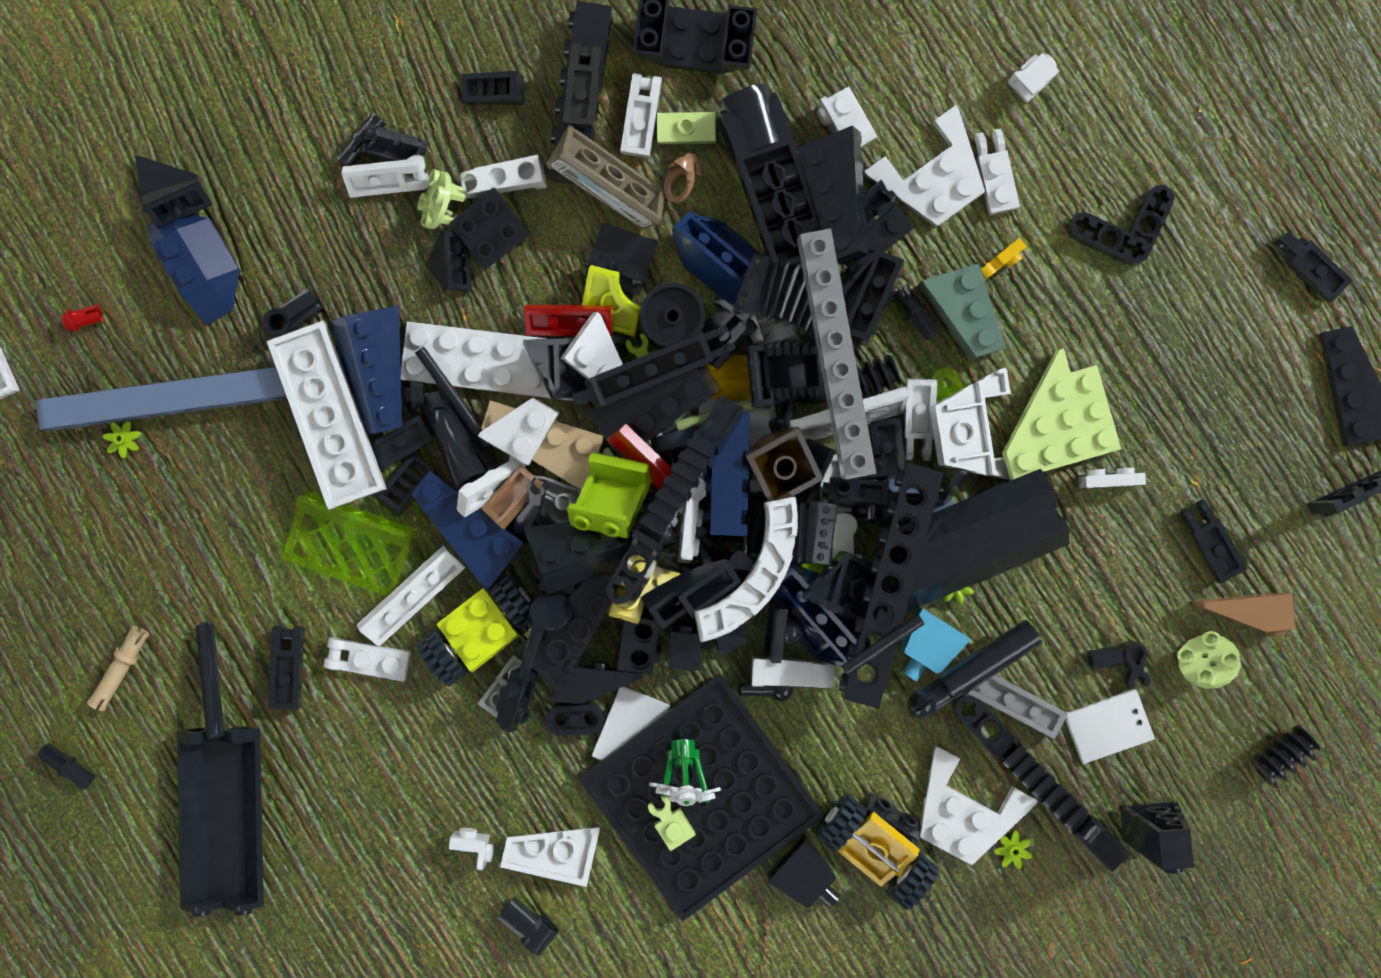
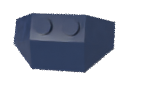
M689 211L672 228L683 265L729 304H735L752 255L762 254L723 221L707 216H699L697 213Z
M191 214L159 229L154 222L150 223L148 228L154 250L182 297L206 325H210L234 311V299L240 268L212 220L207 217Z
M794 564L787 570L774 597L782 598L788 609L787 616L792 615L802 621L804 634L799 641L818 660L841 666L847 662L846 656L850 643L855 644L858 632L854 631L855 623L801 598L802 593L820 573ZM869 637L865 640L866 649L871 646Z

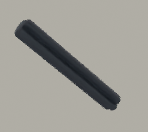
M202 622L196 625L205 730L208 739H217L223 737L225 731L215 630L212 622Z

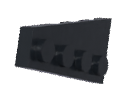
M1353 326L1319 333L1342 445L1351 446L1380 440L1381 383Z

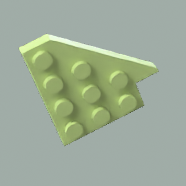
M1064 349L1055 351L1002 452L1010 481L1040 468L1044 472L1121 449L1098 366L1095 365L1070 372Z

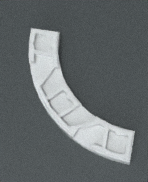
M796 497L764 503L765 535L760 554L753 569L740 586L726 598L709 607L694 611L701 642L718 638L738 628V626L746 622L753 615L755 616L769 602L779 588L791 563L795 536H797L798 513Z

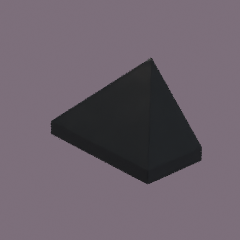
M441 231L426 267L444 290L470 292L472 291L469 249L456 232Z

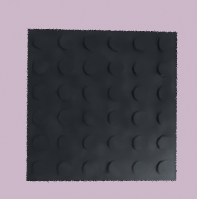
M720 672L578 777L580 783L682 921H685L825 817L817 803ZM680 739H690L695 741V749L700 751V762L708 790L720 787L721 791L714 792L716 798L711 799L709 803H705V801L699 803V801H696L693 805L682 806L677 802L671 801V811L673 812L678 808L682 810L694 829L695 836L670 851L655 828V823L661 819L653 816L648 809V803L651 801L657 809L663 808L665 803L662 801L661 794L655 793L656 787L649 786V784H663L667 764V751L671 750V742ZM693 761V766L688 767L689 786L700 788ZM674 762L669 786L680 788L682 787L681 767H676Z

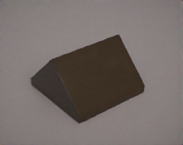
M798 426L762 435L745 454L767 502L793 497L823 480L822 474Z

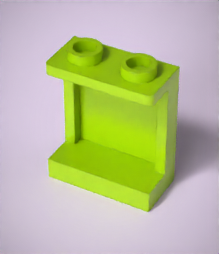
M592 452L588 459L590 473L576 504L569 503L567 507L570 526L580 530L604 533L610 537L618 536L628 539L651 484L649 464Z

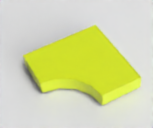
M591 265L588 270L582 305L612 306L614 332L635 337L641 306L631 302L624 295L619 284V272Z

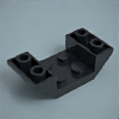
M639 0L633 54L665 68L714 74L750 69L757 8L728 5L727 13L672 7L669 0Z

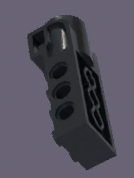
M766 83L752 85L733 92L719 101L722 111L718 112L717 121L729 155L733 158L766 256L771 257L772 265L779 259L781 267L789 261L792 267L801 264L797 243L800 234L820 231L822 227L781 102L775 92L770 94Z

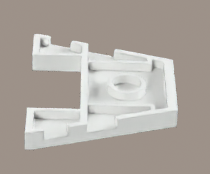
M956 105L933 122L936 129L950 146L940 155L905 180L900 177L886 156L863 173L869 181L877 183L881 179L888 192L890 190L894 191L898 199L907 205V208L936 228L985 192L959 108Z
M1007 368L995 370L929 407L939 466L956 470L963 469L966 472L1010 481L1004 457L994 458L985 398L1011 394Z
M934 745L919 836L973 865L1036 805L1038 800L1012 786L999 811L995 812L947 786L960 758Z

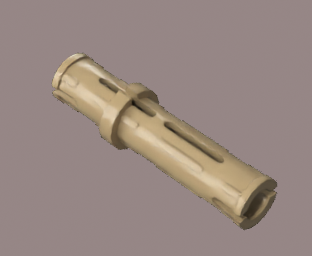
M137 626L130 628V632L121 647L115 649L113 653L114 659L91 698L87 701L90 707L96 709L100 705L99 711L106 710L109 701L129 667L138 660L137 654L145 640L149 637V633L146 630L140 628L138 632Z

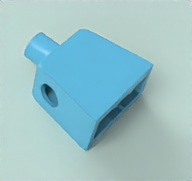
M921 607L916 609L914 616L918 614L925 625L905 637L900 647L902 652L911 657L902 673L916 682L926 667L940 674L970 641V638Z

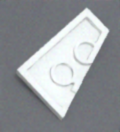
M600 827L507 837L500 867L587 887Z

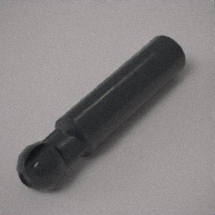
M1026 619L940 674L938 679L923 689L913 692L907 701L908 710L917 719L925 720L930 718L940 708L953 700H958L1042 645L1043 642L1039 634Z

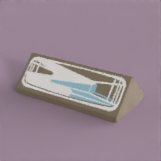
M571 125L566 128L546 164L642 230L658 225L662 219L664 190Z

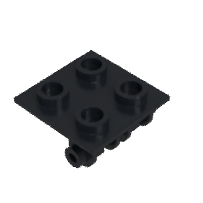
M495 187L490 189L449 223L484 270H487L515 246H521L530 235Z
M602 222L592 255L587 259V269L584 278L587 279L588 270L591 265L619 272V284L622 291L639 296L658 241Z

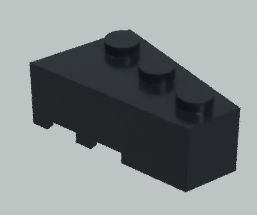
M876 249L844 286L847 289L844 301L853 342L870 348L904 271V259Z

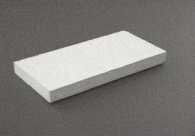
M906 387L863 399L867 425L871 424L872 421L885 420L903 414L909 398ZM829 410L790 421V428L798 426L805 441L808 438L818 440L833 435Z

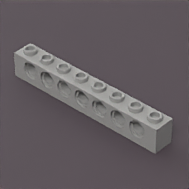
M831 229L800 234L797 243L841 478L851 479L876 474Z

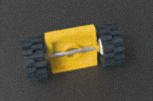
M844 794L827 811V815L822 818L815 836L834 852L838 851L879 886L882 887L891 879L892 881L888 883V888L886 889L887 895L905 910L912 909L914 905L919 904L921 898L924 899L925 893L931 890V884L935 883L936 876L939 874V867L921 854L918 847L875 812H872L864 820L867 809L849 794Z

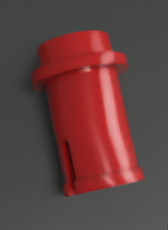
M98 304L75 311L68 309L65 314L61 315L63 325L67 331L73 330L78 332L81 327L104 322V317L101 316L103 312Z

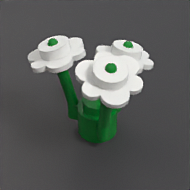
M680 739L671 742V750L667 751V764L663 784H649V786L656 787L655 793L661 794L663 798L669 796L670 801L677 802L682 806L693 805L696 801H699V803L704 801L709 803L711 799L716 798L714 792L721 791L720 787L708 790L700 762V751L695 749V741L690 739ZM693 761L700 788L689 786L688 767L693 766ZM674 762L676 767H681L682 787L680 788L669 786Z

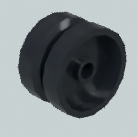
M671 282L657 286L643 300L640 311L643 332L649 342L658 349L703 332L706 317L704 303L697 292L685 284ZM675 312L678 319L676 321L668 320L669 313Z

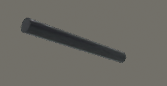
M422 347L416 351L415 354L483 449L492 445L478 437L479 433L483 431L481 424L427 349Z

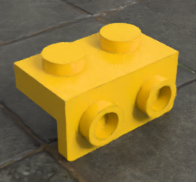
M732 355L718 370L709 363L705 364L722 389L710 399L718 400L721 395L728 400L737 401L751 398L747 355Z

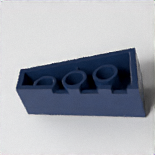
M743 413L721 453L718 455L714 451L715 463L711 468V477H705L706 495L711 496L710 507H704V525H710V535L747 536L745 515H747L748 511L746 485H748L749 464L745 454L749 450L750 413Z

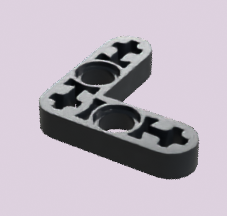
M1156 185L1145 194L1128 231L1092 214L1083 212L1075 215L1068 222V234L1075 241L1130 266L1138 265L1148 258L1174 203V193L1166 185ZM1161 193V199L1165 202L1158 205L1155 212L1149 211L1154 208L1157 201L1153 196ZM1142 218H1149L1154 223V229L1151 233H1145L1141 230L1140 221ZM1083 220L1086 222L1085 227L1087 229L1093 231L1097 228V226L1100 229L1096 232V234L1094 235V239L1092 240L1090 237L1094 233L1088 230H1085L1083 233H1079V227L1075 224H1078ZM1108 231L1114 234L1116 241L1113 247H1107L1102 243L1101 235L1103 232ZM1122 243L1123 246L1128 248H1132L1133 246L1137 245V252H1139L1141 255H1138L1133 258L1131 257V250L1123 248L1120 250V252H1118L1117 249L1122 245Z

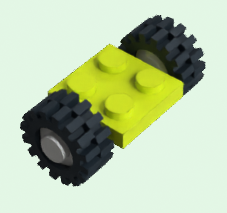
M507 574L489 589L490 593L485 588H482L437 623V626L442 631L441 633L439 630H435L416 645L418 653L421 654V659L426 662L425 665L432 670V674L437 676L438 680L441 683L443 682L445 686L450 687L469 671L474 672L520 636L509 619L521 630L532 623L529 609L533 600L511 574Z

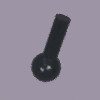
M739 684L738 694L739 696L772 695L775 700L786 701L793 694V686H752L751 684Z

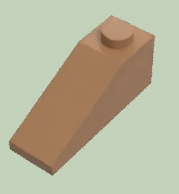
M1275 592L1193 600V604L1197 608L1254 630L1264 631L1266 636L1285 635V630L1296 629L1293 596L1291 593Z

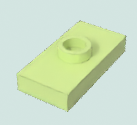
M715 112L657 113L658 145L715 144Z

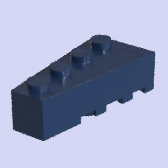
M399 305L331 320L343 370L367 435L402 427Z
M429 471L411 494L487 591L499 581L527 545V542L519 538L508 527L502 529L481 508L466 517L457 511L459 490L455 491L454 486L437 472Z

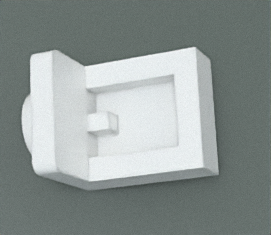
M756 315L750 317L758 326L750 335L754 344L759 343L762 345L777 340L784 341L788 339L790 341L797 339L792 324L785 328L783 320L776 324L774 318L767 322L766 318L758 320Z
M460 828L459 831H455L450 837L449 849L477 852V870L483 871L486 863H491L494 845L489 844L490 835L477 833V830L473 828Z

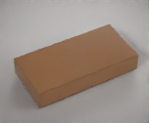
M520 464L481 509L497 525L505 529L529 502L527 485L535 476ZM538 479L535 481L536 487L541 489L542 483Z

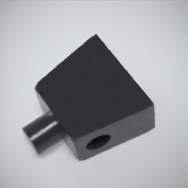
M805 834L767 874L768 882L806 908L811 907L819 899L830 909L840 898V894L830 886L836 879L833 869Z

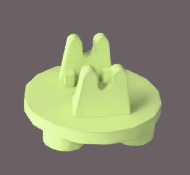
M433 169L429 176L427 192L420 195L417 206L418 210L422 211L421 225L428 229H435L440 223L450 225L449 223L454 218L451 217L453 212L447 210L448 203L451 199L463 202L466 198V195L463 194L464 188L452 184L451 177L447 172Z
M1213 631L1190 639L1178 651L1179 669L1184 678L1193 685L1205 689L1219 688L1229 684L1238 675L1241 667L1240 653L1236 646L1225 637Z

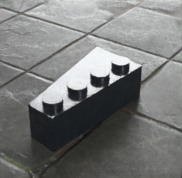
M1178 801L1120 806L1122 836L1125 843L1165 873L1178 874L1182 873L1184 868H1194L1191 830Z

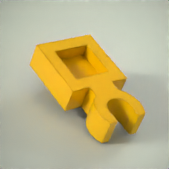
M1020 238L981 268L984 281L1002 266L1006 265L1008 268H1011L1023 258L1020 252L1027 246Z

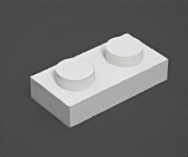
M1135 468L1116 469V474L1106 475L1105 469L1087 470V476L1078 477V488L1146 485L1145 473H1135Z

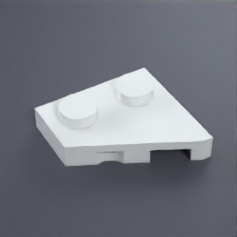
M598 312L591 314L561 356V359L587 378V380L622 365L602 316Z
M532 398L481 431L478 437L526 465H530L559 413Z

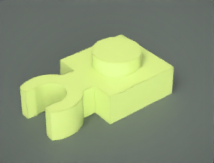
M661 796L665 806L657 809L651 801L648 803V809L653 816L661 819L655 823V828L669 850L672 851L694 837L695 831L682 810L678 808L672 812L669 797L663 798Z

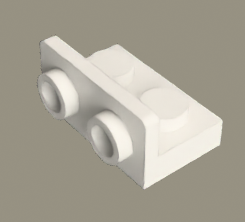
M850 87L829 98L825 96L820 99L817 115L824 126H829L832 133L853 125L861 132V148L877 139L878 136Z

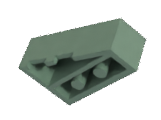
M979 263L922 280L917 285L919 291L925 295L932 305V309L945 323L949 333L969 361L1005 349Z

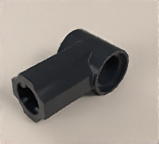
M307 288L281 307L268 310L263 317V326L267 332L277 338L296 331V329L320 314L324 309ZM285 318L284 327L280 330H274L275 321Z
M515 896L506 904L497 917L498 920L518 935L523 946L536 956H540L559 933L557 926L550 919L543 915L538 916Z

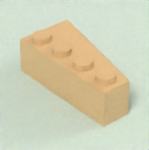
M490 401L481 429H486L516 408ZM554 421L533 461L582 490L590 473L588 459L592 452L601 454L605 437Z

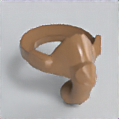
M695 153L685 154V156L677 158L673 164L667 167L669 172L664 182V195L670 202L679 203L684 201L693 188L695 174L702 177V163L698 160ZM684 174L687 178L686 189L681 195L675 196L673 192L674 182L678 176Z

